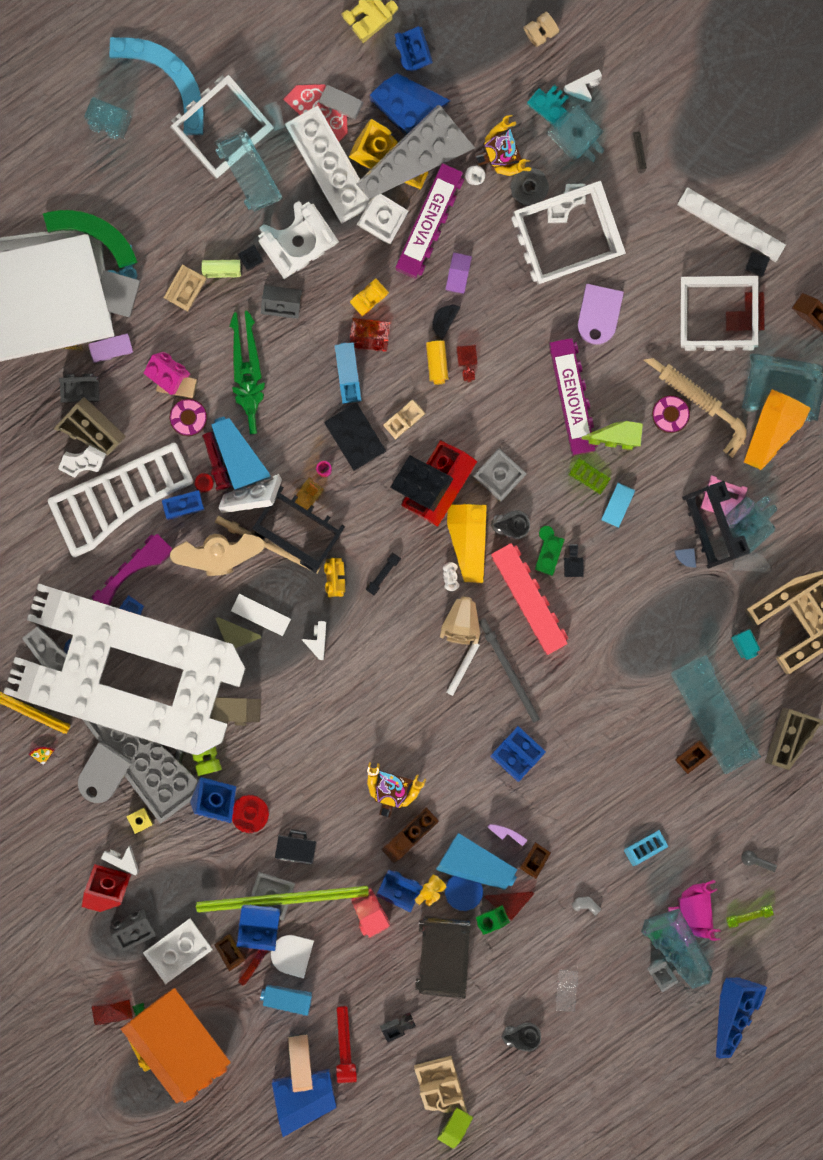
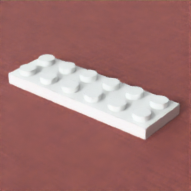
M319 106L285 123L288 132L340 223L342 224L364 212L371 199L357 186L356 183L360 178Z

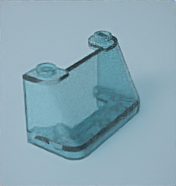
M761 354L750 355L742 408L749 412H756L761 406H764L773 389L810 407L811 410L805 421H818L823 400L822 365Z

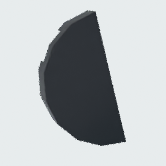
M444 306L434 315L433 330L442 341L454 321L460 306Z

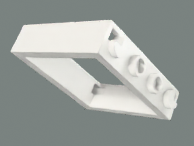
M223 75L214 82L216 86L212 90L207 88L200 94L202 99L197 103L192 101L186 107L187 112L184 115L179 113L171 120L173 124L170 126L215 179L221 176L274 128L229 75L225 78ZM227 84L263 127L215 169L179 126Z
M758 276L681 277V348H685V351H696V348H704L705 351H715L716 348H723L724 351H733L735 347H743V350L751 351L754 350V347H758ZM687 287H752V340L687 341Z

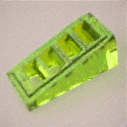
M578 458L568 476L600 495L611 479L580 458ZM580 466H583L584 469L578 476L576 473ZM588 469L591 472L589 473L586 480H584L583 476ZM593 474H596L597 477L595 478L593 483H589ZM601 477L604 480L602 481L599 488H597L595 486Z

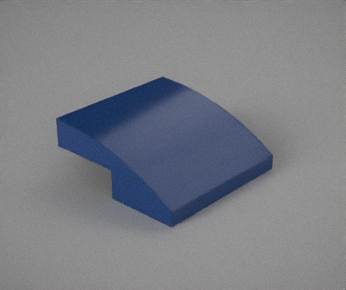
M517 726L490 757L519 782L546 751Z

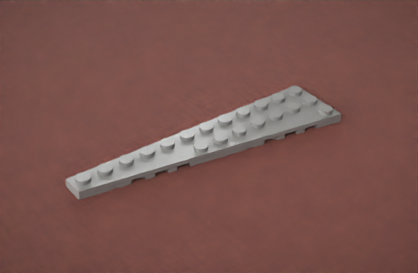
M39 626L22 638L42 666L62 672L67 653ZM83 720L99 742L102 741L133 762L125 777L160 824L191 801L198 779L164 746L144 738Z

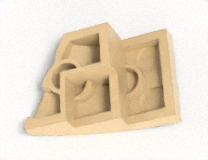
M452 1056L414 1065L425 1110H439L449 1113V1111L454 1112L457 1107L467 1113Z

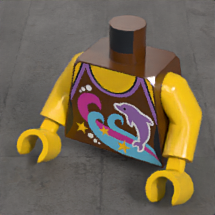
M513 115L505 116L503 121L493 127L485 137V142L483 143L485 152L475 155L478 166L489 163L492 171L507 176H512L522 171H531V167L525 168V164L530 162V160L521 159L511 128L508 129V127L516 125V121L511 124L509 123V118Z
M371 762L368 763L367 785L370 796L375 798V802L382 803L379 815L390 818L393 807L401 809L402 806H408L417 798L421 788L425 785L426 779L423 782L417 780L419 775H416L415 779L412 780L379 770V763H377V768H371Z

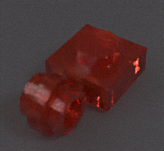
M476 345L456 347L458 367L466 366V370H462L463 381L470 383L472 380H475V371L470 369V366L478 364Z

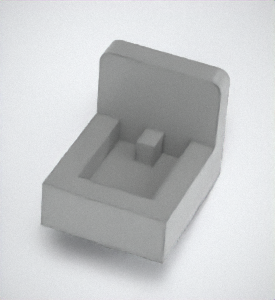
M664 958L655 960L650 964L648 971L662 993L678 983Z

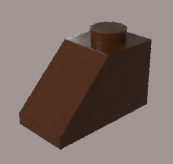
M802 293L792 309L800 318L823 333V304L818 299Z

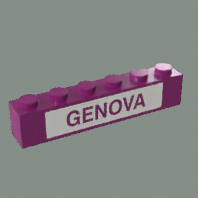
M442 163L395 267L396 271L414 279H417L418 275L422 276L426 265H423L426 258L429 259L434 250L431 247L433 241H438L441 231L439 228L441 223H446L449 213L446 212L449 206L453 207L457 196L454 194L457 189H461L465 179L462 178L463 172Z
M572 338L550 342L549 349L571 455L577 456L595 452V447H598V445L588 444L589 440H582V436L592 432L591 429L594 428L593 418L588 416L587 410L590 409L589 399L584 397L583 391H586L585 380H581L580 377L582 365L581 361H577L576 354L579 353L577 342L573 343Z

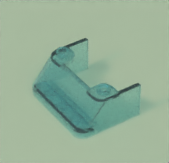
M240 127L214 142L218 147L215 149L220 160L225 159L245 194L246 199L243 201L248 210L255 212L283 199L253 142L243 128Z

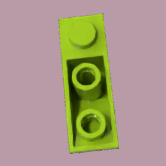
M630 421L615 422L582 436V440H589L588 444L600 445L601 442L605 443L606 447L615 448L617 445L622 446L621 449L633 450V447L641 446L643 424Z

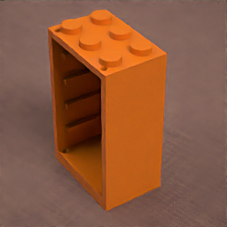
M175 988L165 993L121 1028V1031L176 1104L181 1101L185 1103L199 1094L197 1090L200 1091L213 1082L212 1078L215 1079L228 1070L226 1066L231 1063Z

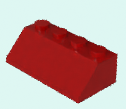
M440 440L426 464L451 476L453 481L434 512L405 497L401 506L438 527L478 461L464 451Z

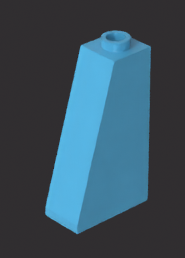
M221 417L215 419V423L211 424L234 490L248 487L261 480L270 479V473L230 418Z
M459 833L453 839L436 870L503 890L508 885L512 886L517 879V876H515L516 868Z

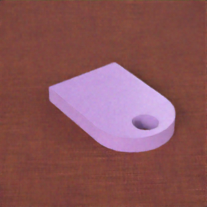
M586 284L578 320L579 334L586 342L600 345L612 338L617 326L623 291ZM591 330H598L600 338L597 340L590 337Z

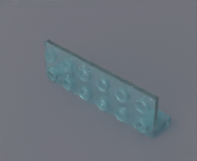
M703 655L671 672V676L724 774H728L752 760L755 761L761 758V755L753 740L749 739L714 674L715 670L707 655Z

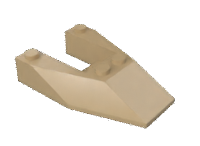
M823 571L796 577L745 609L754 626H757L789 605L808 633V638L776 658L786 674L792 673L823 653Z

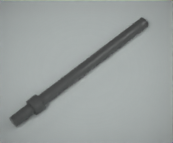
M486 618L480 620L479 623L486 634L484 637L493 647L533 723L540 720L496 639L498 636L495 631H492Z

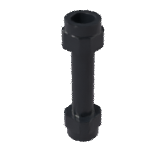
M392 552L387 558L388 562L374 581H370L365 590L375 596L380 589L379 586L391 569L398 565L401 558Z

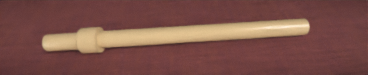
M220 516L215 521V523L227 528L233 534L237 533L241 536L244 533L254 535L234 521L230 522ZM263 541L265 548L301 565V560L270 541L268 543Z

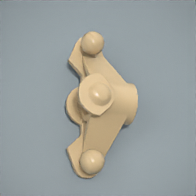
M245 533L238 542H228L225 536L212 534L205 539L203 546L195 548L186 541L174 547L170 553V558L176 564L205 570L208 576L232 573L234 566L260 553L264 548V542L258 536Z

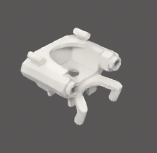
M300 201L294 204L295 220L288 228L276 230L268 225H262L259 228L261 234L258 236L260 238L258 241L284 279L307 266L309 261L319 258L325 251L339 242L315 205L310 204V202L303 206ZM297 235L304 239L301 247H295L292 243V239Z

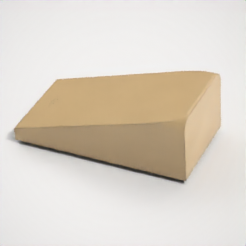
M189 377L183 378L174 395L194 399L198 380ZM157 385L156 392L169 394Z

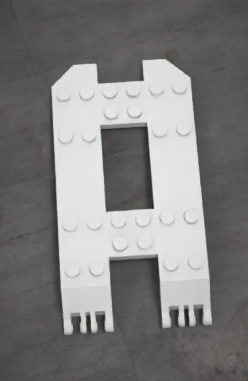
M38 584V591L48 592L49 594L47 600L34 596L33 600L44 603L45 607L32 604L31 609L41 610L43 613L41 618L29 614L27 620L72 634V641L62 672L15 657L14 664L25 666L24 673L12 669L10 674L20 676L22 679L17 680L8 677L7 681L19 684L18 691L6 687L3 694L194 755H199L223 742L228 724L210 719L221 681L238 687L241 685L245 667L233 644ZM111 647L183 669L173 705L169 706L99 684Z

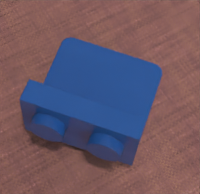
M242 905L237 947L275 951L280 910L273 907Z

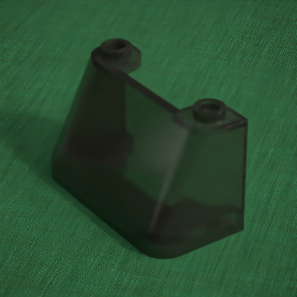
M423 916V920H419V932H422L420 978H416L415 990H419V994L466 999L470 919Z

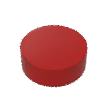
M201 473L195 478L194 484L197 490L207 493L212 490L214 480L209 474Z

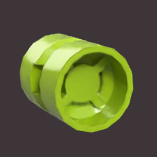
M216 746L199 755L192 754L193 760L197 761L195 767L198 776L222 770L220 760L215 757L218 754ZM208 755L210 760L203 761V756Z

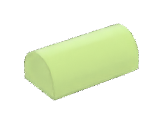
M202 260V275L206 278L241 277V261Z

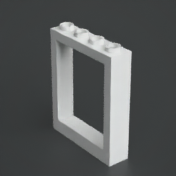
M601 181L513 212L514 216L511 217L514 228L518 227L520 233L517 235L521 246L524 245L526 250L524 253L526 263L531 264L532 271H530L532 280L533 282L537 281L538 285L626 254ZM591 194L610 251L543 275L523 217Z

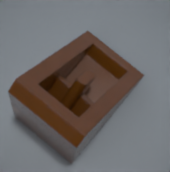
M696 740L675 761L689 774L710 758L712 753L700 740Z
M535 842L519 865V868L536 879L551 852Z

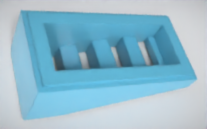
M660 830L627 847L624 849V852L632 866H636L669 846ZM652 838H656L657 842L660 845L659 848H657ZM647 841L649 842V844L651 845V847H652V849H653L652 852L650 851L648 845L646 844ZM640 845L643 847V849H644V851H645V853H646L645 856L643 855V853H642V851H641V849H640V847H639ZM633 849H635V851H636V853H637L639 859L637 858V856H636V854L634 853Z

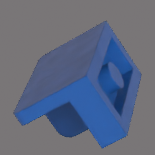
M199 490L162 500L167 520L205 511Z

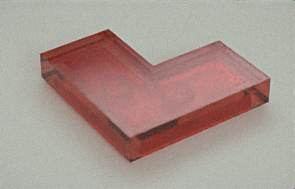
M752 292L744 293L745 311H726V331H752ZM758 292V331H764V292Z

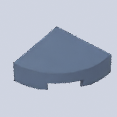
M694 548L675 550L676 558L683 565L696 568Z

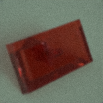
M130 999L91 1006L95 1025L133 1019Z

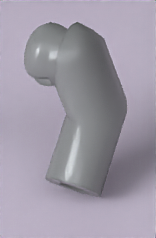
M578 897L572 903V907L576 911L589 909L594 915L601 911V908L590 897Z

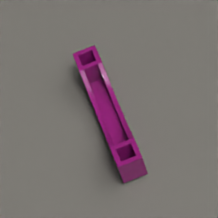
M151 534L144 542L146 545L141 550L139 548L135 550L131 555V561L128 564L124 562L118 568L119 573L115 577L110 576L104 583L106 586L101 591L98 589L91 598L93 601L110 606L117 589L129 576L143 568L162 564L170 556L173 548L158 534L155 536Z

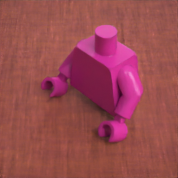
M711 880L707 883L692 885L678 898V907H668V918H680V925L684 927L685 931L696 937L709 938L712 941L720 940V938L714 936L715 932H721V930L713 929L710 893L717 891V889H711L710 884L715 883V881Z

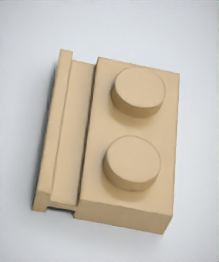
M182 264L163 298L188 312L207 278Z

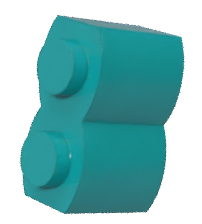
M751 629L731 637L741 658L749 660L759 655L757 651L761 649Z

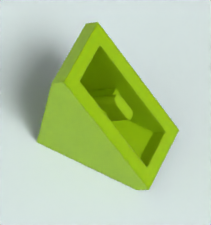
M456 1107L437 1139L454 1149L461 1142L473 1117Z

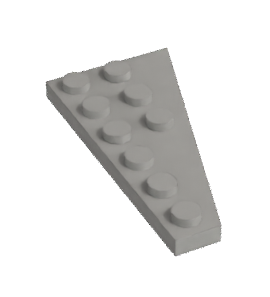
M437 105L356 184L371 199L442 163H446L475 149V147L444 109Z

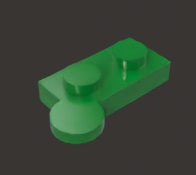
M543 526L539 530V537L544 542L535 570L553 576L565 539L554 536L552 527Z

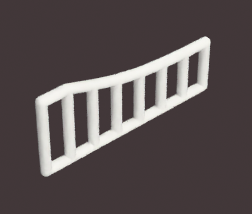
M171 443L52 496L48 499V504L71 555L77 557L93 550L110 533L134 514L152 503L191 485L193 479L178 445ZM170 452L173 453L184 477V480L175 484L162 458L163 455ZM154 459L167 486L159 492H156L144 465ZM136 467L150 495L141 502L127 474V471ZM120 475L133 504V507L126 512H123L109 479ZM100 483L103 484L118 517L110 525H108L92 490V487ZM82 491H85L102 529V532L94 539L74 496ZM64 499H68L87 544L78 548L75 546L57 505L58 502Z

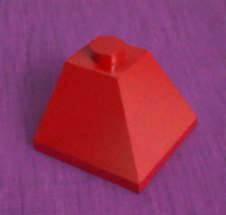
M94 864L84 891L82 907L102 912L121 905L131 874Z

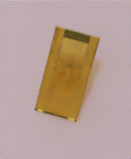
M308 477L296 494L298 499L295 503L308 510L311 505L313 506L325 489Z

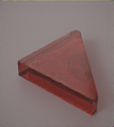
M532 891L486 895L484 898L495 907L503 905L508 918L512 921L535 893Z
M259 950L238 983L243 986L247 983L269 950Z

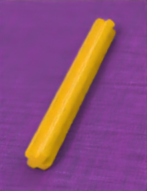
M0 692V704L64 734L68 733L70 724Z

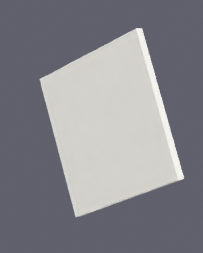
M88 234L0 253V361L114 336Z

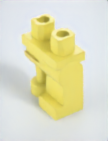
M359 0V4L351 11L345 10L341 15L350 26L352 25L353 31L364 43L392 20V15L398 10V6L393 0L385 6L381 0ZM361 13L366 15L362 20L356 22L355 17Z

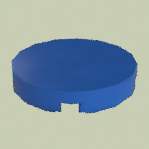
M452 876L446 884L445 896L447 902L453 908L459 911H468L474 909L480 903L483 897V887L481 883Z

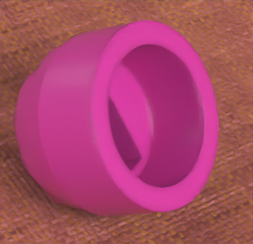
M321 461L317 464L316 471L321 477H328L332 472V466L327 461Z

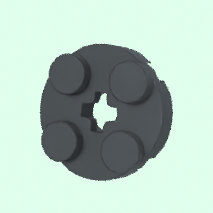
M531 167V171H522L515 174L510 185L511 195L519 204L524 206L542 202L546 198L549 189L544 173L539 169ZM532 182V186L535 189L530 190V192L526 191L524 185Z

